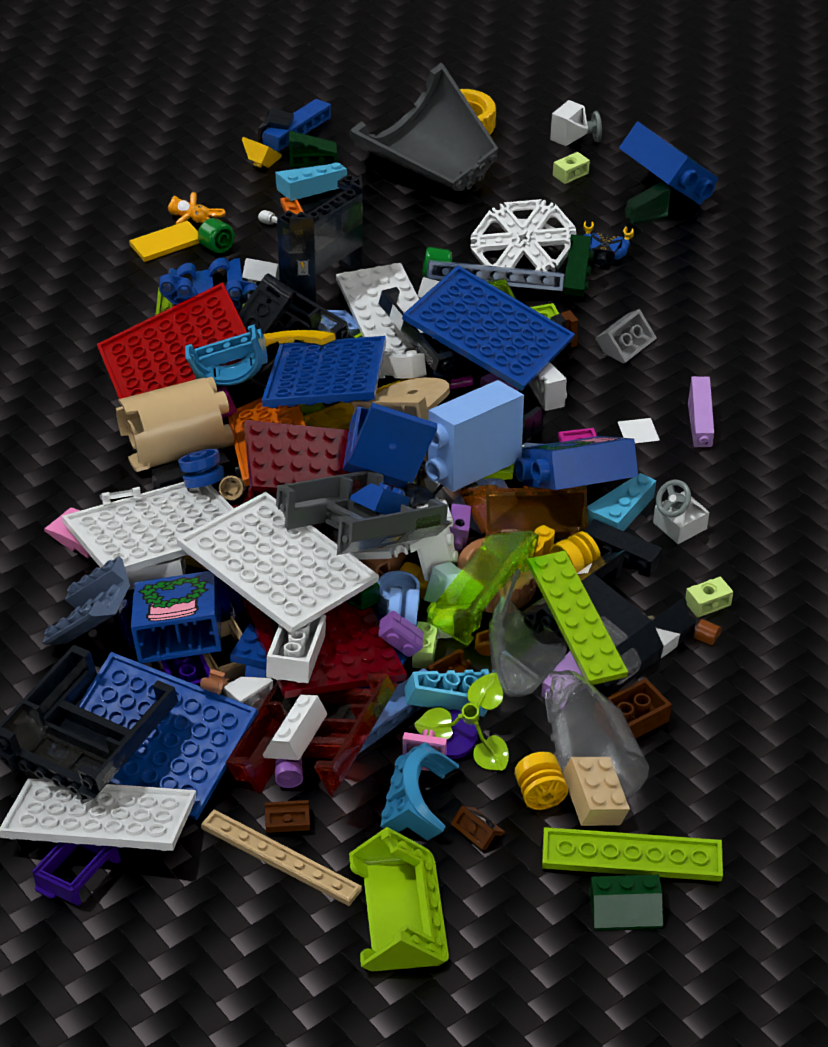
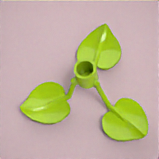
M497 673L484 675L471 684L467 692V698L470 703L463 706L462 714H458V717L453 722H451V714L447 710L436 707L425 712L414 723L415 728L421 735L423 730L428 729V736L430 730H433L436 733L435 737L448 740L453 734L451 726H455L463 719L466 724L475 725L482 743L476 745L473 753L474 760L478 766L487 770L503 771L508 764L509 753L504 740L496 735H492L485 740L478 722L480 706L485 710H493L503 700V690Z

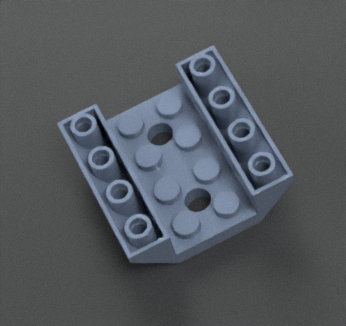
M120 556L114 560H108L103 567H97L90 575H84L79 582H73L68 587L67 591L69 593L65 600L75 610L69 617H63L56 625H50L44 633L46 636L42 642L44 645L69 643L117 613L130 587L125 566Z

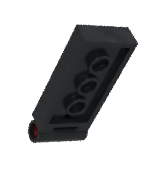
M266 274L238 313L247 333L249 332L248 326L254 324L256 329H261L263 334L271 333L291 306L290 303L293 302L297 293L271 274Z

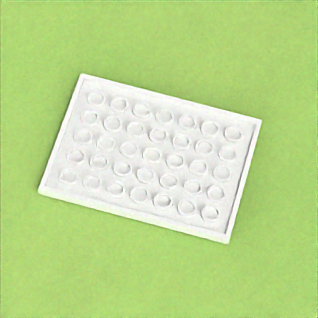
M184 482L142 493V499L134 500L133 496L113 501L111 505H99L63 515L62 522L100 568L108 560H114L120 556L126 573L189 555L177 546V539L234 508L211 485L186 488Z
M267 492L258 495L177 539L178 547L290 633L295 632L379 580L377 573L350 553L337 555V544L312 525L287 530L283 512L280 509L278 510L276 499Z

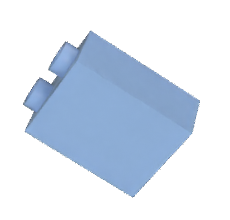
M497 380L430 409L428 421L437 423V431L428 448V461L425 464L428 477L433 482H438L454 492L514 464L517 458H522L524 394Z

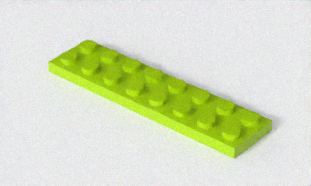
M566 551L529 558L527 565L588 686L627 677L628 670Z
M544 827L542 868L722 881V840Z

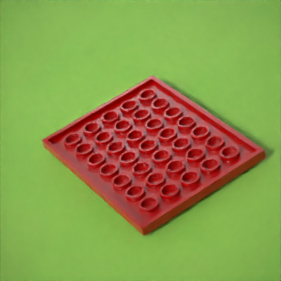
M222 282L98 343L97 346L117 395L121 399L195 380L196 377L186 360V345L192 344L195 349L247 333ZM243 359L232 360L219 366L235 364Z

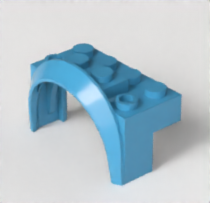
M254 324L248 326V333L195 349L192 344L186 345V360L196 379L212 376L216 386L227 387L244 383L255 376L262 364L268 363L266 340L261 329H256ZM243 359L235 364L219 366L232 360ZM214 368L216 369V377H214Z
M424 742L417 747H413L405 755H400L395 761V770L390 780L391 786L386 796L387 801L382 812L380 826L382 828L388 827L396 832H400L408 827L428 841L442 833L445 825L429 810L422 798L418 784L421 769L424 766L441 779H444L447 773L458 769L459 764Z

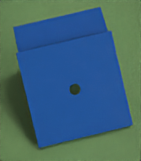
M375 403L371 404L370 409L358 406L351 418L342 470L350 473L366 470L374 471L384 475V483L404 489L408 482L413 484L437 431V423Z

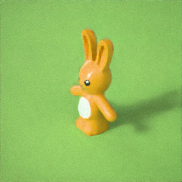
M192 192L190 195V203L179 199L177 196H173L168 205L170 214L182 216L176 221V224L185 222L190 217L196 223H203L210 219L209 217L221 218L226 215L224 209H210L204 205H196L197 194L195 192Z

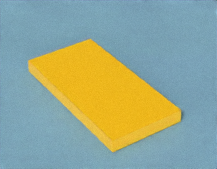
M189 221L129 240L130 246L144 262L200 243L198 231Z

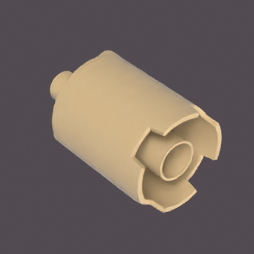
M212 376L118 399V403L122 405L116 408L119 431L121 436H129L132 447L137 450V453L128 456L130 464L136 472L176 462L181 457L196 451L223 449L234 445L232 430L229 424L223 425L221 414L229 413L228 400L224 391L217 392L216 383Z

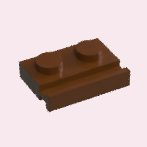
M309 800L265 802L266 833L310 831Z

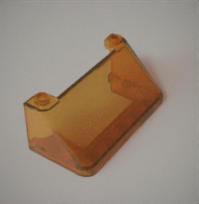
M494 485L461 489L462 499L466 505L471 506V515L481 533H485L486 537L497 536V533H533L542 525L555 530V532H570V536L584 531L588 526L587 485L559 490L545 488H498V486Z

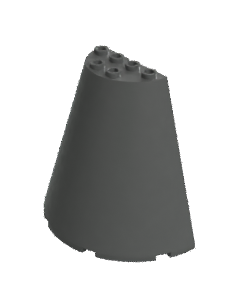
M442 63L430 70L426 83L427 91L426 93H421L414 104L415 108L405 114L393 126L377 136L368 134L366 125L362 121L350 130L351 139L357 147L455 191L471 189L474 183L484 178L485 172L498 157V147Z

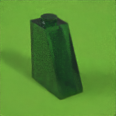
M661 181L627 201L625 215L631 223L668 217L671 189L666 182Z

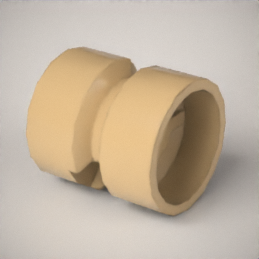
M227 476L221 480L219 492L225 499L237 501L247 492V487L242 479L236 476Z

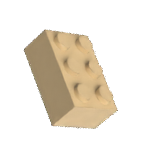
M571 757L562 774L568 785V791L581 826L621 825L630 808L611 758Z

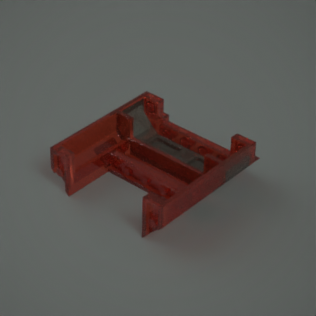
M369 673L366 681L371 689L352 688L311 694L318 695L327 712V716L302 757L333 759V761H317L314 766L331 798L342 783L399 684L392 683L388 674ZM277 682L258 710L256 718L225 762L235 779L251 783L255 791L260 794L275 771L274 758H264L263 753L299 698V696L284 698Z

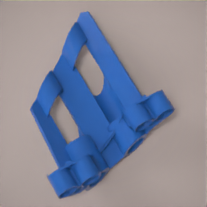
M226 258L216 259L211 263L208 270L196 271L194 264L185 263L177 270L170 268L169 275L166 274L159 278V291L172 304L177 305L212 288L213 273L217 269L224 268L227 273V285L225 288L236 310L243 308V303H246L252 295L248 293L254 292L257 285L243 280L240 258L228 261ZM190 273L192 276V282L189 279L181 276Z

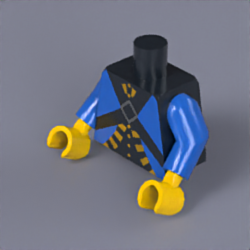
M586 221L584 222L583 229L586 232L584 236L591 237V251H594L592 262H596L600 267L605 264L613 265L616 260L627 254L630 244L629 239L634 236L633 228L630 233H627V227L624 228L625 238L623 239V237L591 234L594 226L593 221L591 227H587Z

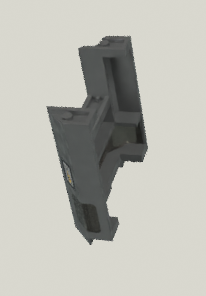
M370 470L277 486L276 506L284 514L286 529L327 523L339 529L337 555L437 536L452 523L447 520L448 504L437 499H430L428 507L413 509L403 504L401 505L400 512L387 515L375 512L350 500L351 495L370 483L378 486L380 482L384 483V475Z

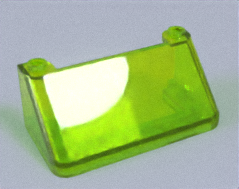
M533 531L487 535L480 549L435 603L432 602L427 609V622L468 646L473 640L472 632L480 627L483 610L516 569L521 572L529 570L527 561L535 556L539 535Z

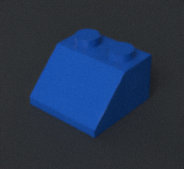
M380 482L379 486L370 483L351 495L350 500L375 512L387 515L400 512L401 505L408 506L411 498L404 495L405 491L396 487L390 490L391 486Z

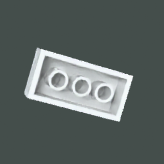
M321 615L293 633L288 632L280 625L278 626L267 654L266 677L276 680L309 683L325 638L326 615Z

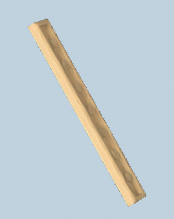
M213 810L201 824V828L347 906H350L362 891L361 885L216 810Z

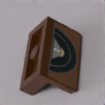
M461 806L451 822V825L482 850L488 848L495 835L503 836L505 833L504 830L475 807Z

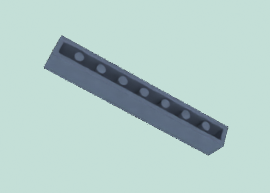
M428 260L426 277L429 279L442 280L459 265L464 269L467 268L472 274L492 285L562 291L564 274L561 272Z

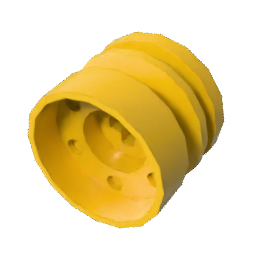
M583 531L553 544L550 548V554L566 551L577 573L601 557L594 539Z
M550 752L532 753L524 757L516 765L514 774L528 807L536 810L548 809L558 805L567 796L569 788L554 754Z

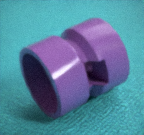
M302 756L299 760L274 759L275 781L279 786L294 788L302 783Z

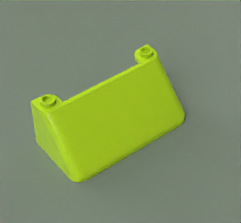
M386 827L349 853L352 872L364 878L372 949L367 948L360 953L361 967L374 972L440 966L448 961L449 953L434 856L424 846Z

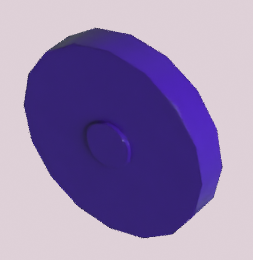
M456 709L447 710L451 714V722L458 717V714H462V711ZM461 719L455 726H451L453 734L447 740L446 756L450 759H459L467 756L475 748L478 741V732L475 725L466 724Z

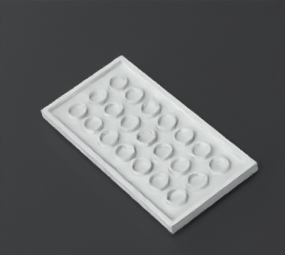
M401 263L336 274L338 285L362 337L386 336L385 349L391 348L393 351L404 349L405 352L416 350L378 304L382 290L397 287L400 291L397 305L404 313L419 300Z
M28 778L0 826V838L173 851L197 798L196 790L105 784V787L93 800L81 804L79 795L73 794L64 787H57L49 780Z

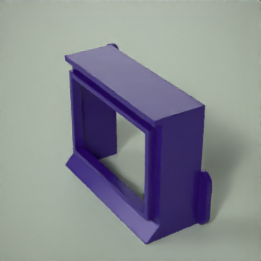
M59 842L32 870L36 884L35 891L48 898L58 896L79 906L81 904L79 890L106 860L113 863L121 861L117 846ZM78 845L97 854L71 884L51 875Z

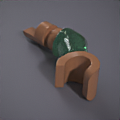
M211 669L209 678L201 679L200 688L225 696L224 687L229 683L230 678L225 679V673Z

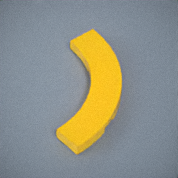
M291 330L263 334L266 346L278 341L279 344L294 343V340L305 343L324 345L336 340L335 333L315 330Z

